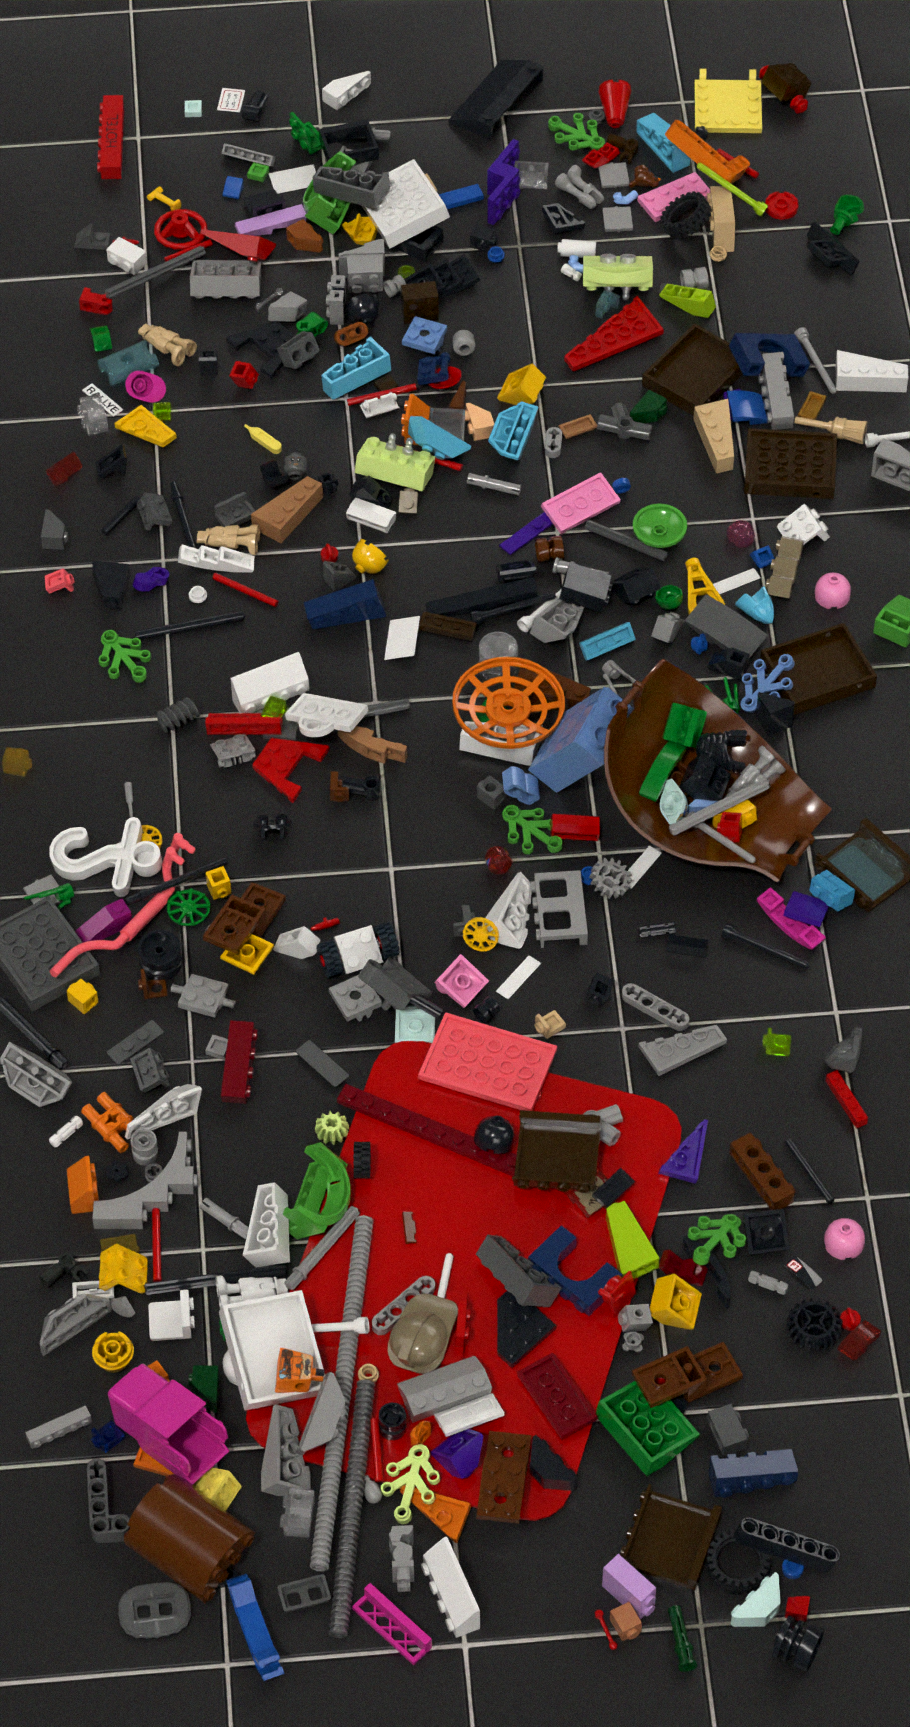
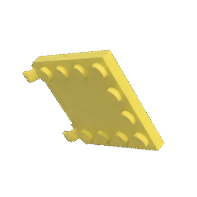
M700 69L699 80L694 82L695 129L696 127L704 126L709 133H762L761 80H756V69H749V80H706V69Z

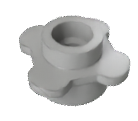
M627 1332L624 1334L625 1343L622 1345L624 1351L634 1350L639 1353L643 1350L641 1344L644 1336L637 1332Z

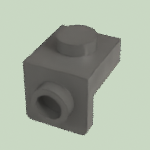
M469 905L461 906L463 922L453 923L454 937H463L464 926L469 920L475 918V914L470 911ZM469 925L467 928L473 931V927Z

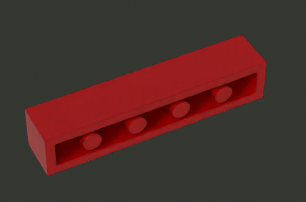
M838 1070L827 1074L826 1083L855 1128L866 1125L868 1116Z

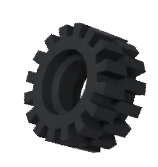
M354 1142V1178H370V1142Z

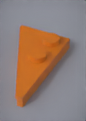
M406 1485L399 1488L400 1493L402 1495L404 1494ZM414 1488L411 1503L452 1541L458 1543L471 1509V1504L434 1493L435 1501L428 1505L423 1502L419 1490ZM426 1495L425 1499H431L432 1495Z

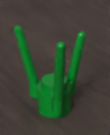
M724 677L727 698L723 702L738 714L740 711L738 685L734 684L733 699L727 677Z
M66 883L50 890L25 896L24 900L55 895L58 901L62 900V903L57 906L60 910L65 905L71 903L70 898L74 897V891L71 885Z

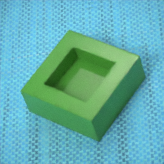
M253 162L247 173V178L264 182L269 173V166Z

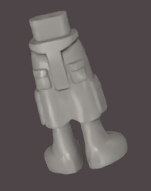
M761 746L758 749L760 758L755 765L748 764L731 788L728 789L730 792L724 798L762 779H766L769 782L768 779L777 773L783 774L786 769L764 746ZM770 763V766L763 773H760V770Z

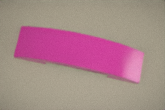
M771 887L757 898V902L770 919L783 932L802 946L813 950L826 939L813 925L808 926L804 922L784 917L783 914L786 908L783 904L784 899Z

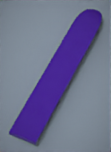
M543 512L502 542L499 547L511 556L553 525L546 513Z

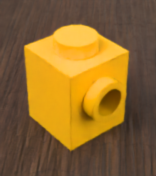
M224 866L205 872L207 887L213 900L224 898L231 894V883Z
M80 979L76 983H72L67 989L68 1001L83 1014H86L99 1003L97 991L89 982L86 983Z

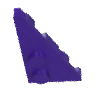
M704 1119V1121L698 1124L690 1136L670 1156L668 1161L661 1166L658 1174L696 1184L708 1120Z

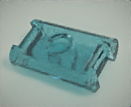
M146 340L97 361L101 373L105 371L108 375L110 386L126 381L128 375L134 371L146 372L159 366L157 356L155 354L151 355L148 351Z

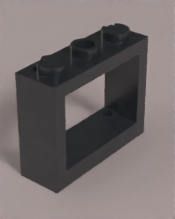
M368 119L319 129V140L327 161L335 155L331 154L328 144L361 137L366 138L369 147L342 153L355 160V164L379 159L378 145Z

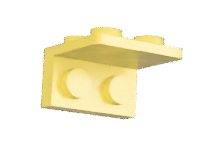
M213 1467L192 1485L224 1510H227L242 1487L230 1471Z

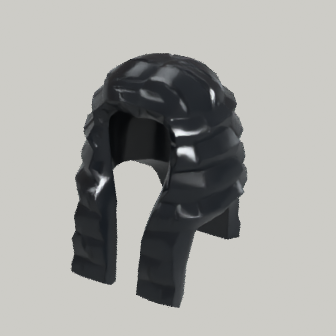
M730 730L723 733L712 732L703 734L696 743V755L698 756L702 752L722 768L728 771L732 770L734 773H741L746 768L745 763L731 759L727 753V747L744 746L747 731Z

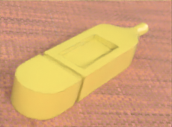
M247 424L244 425L249 430L251 437L270 452L279 454L282 451L281 443L261 428L249 427Z

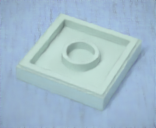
M396 1009L395 1043L401 1041L433 1042L435 1037V1017L421 1009Z

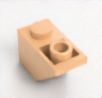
M466 403V411H463L464 420L468 421L469 434H472L474 441L489 438L494 427L491 412L471 403Z

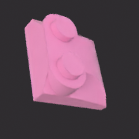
M460 954L434 983L439 992L447 994L465 1008L489 980Z

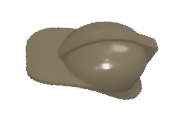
M419 1294L413 1297L406 1305L398 1322L391 1331L388 1342V1355L391 1362L397 1367L419 1374L435 1370L444 1359L449 1338L458 1317L457 1305L451 1300L431 1294Z

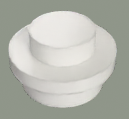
M194 586L189 592V599L194 603H202L207 598V592L201 586Z

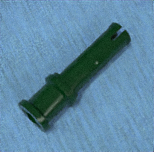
M674 1605L667 1610L676 1642L674 1652L678 1655L679 1671L688 1672L696 1669L698 1664L694 1660L692 1653L694 1647L688 1641L681 1606Z

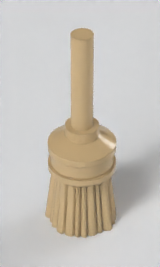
M838 416L829 422L802 417L795 418V424L827 429V432L837 433V438L840 440L844 438L859 444L864 443L868 421L847 420V418H839Z

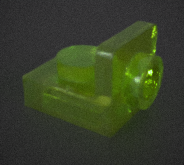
M768 1028L767 1035L763 1034L762 1045L766 1046V1054L790 1056L791 1035L772 1034V1028Z

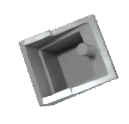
M384 239L364 243L362 247L339 253V275H345V278H347L349 293H376L383 291V276H385Z

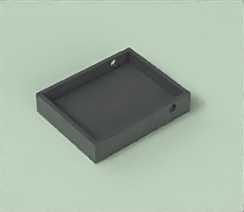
M49 896L0 922V967L32 1011L66 994L67 989L72 983H76L80 979L88 982L100 975L99 964L89 951L77 956L56 978L50 974L51 968L70 949L83 942Z

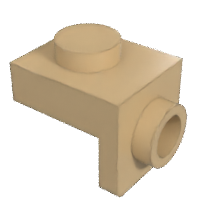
M553 1010L543 1017L537 1014L534 1026L539 1034H543L548 1039L565 1029L566 1023Z

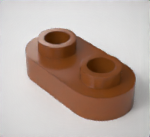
M355 322L337 330L334 340L339 346L350 345L364 339L368 334V328L363 322ZM356 328H359V334L355 332ZM341 334L345 337L343 341L340 339Z

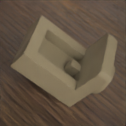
M405 488L404 491H400L399 513L417 514L419 494L415 492V489Z

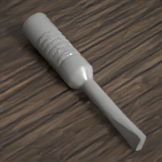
M126 782L124 783L125 796L129 807V816L132 818V783Z

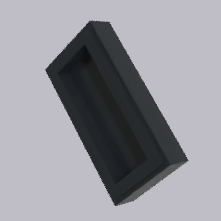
M620 1168L592 1194V1197L606 1209L633 1186L635 1181Z

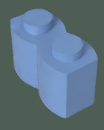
M511 766L502 772L503 788L508 796L518 798L520 802L528 805L540 799L539 783L535 776L527 774L515 766Z

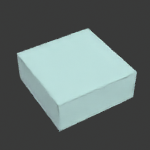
M185 101V117H202V101Z

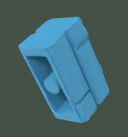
M828 870L815 875L811 879L809 891L813 896L825 902L827 906L832 907L838 912L852 904L855 889Z

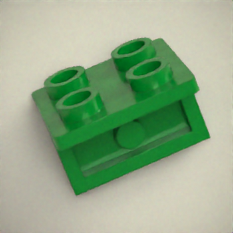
M673 702L662 738L696 748L707 711Z

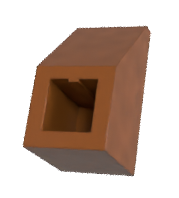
M304 219L286 227L287 240L296 250L319 253L323 251V238Z

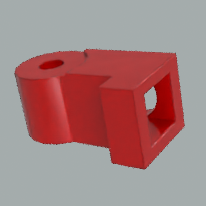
M84 287L79 299L80 310L102 315L112 312V298H107L105 294L92 293L91 288Z

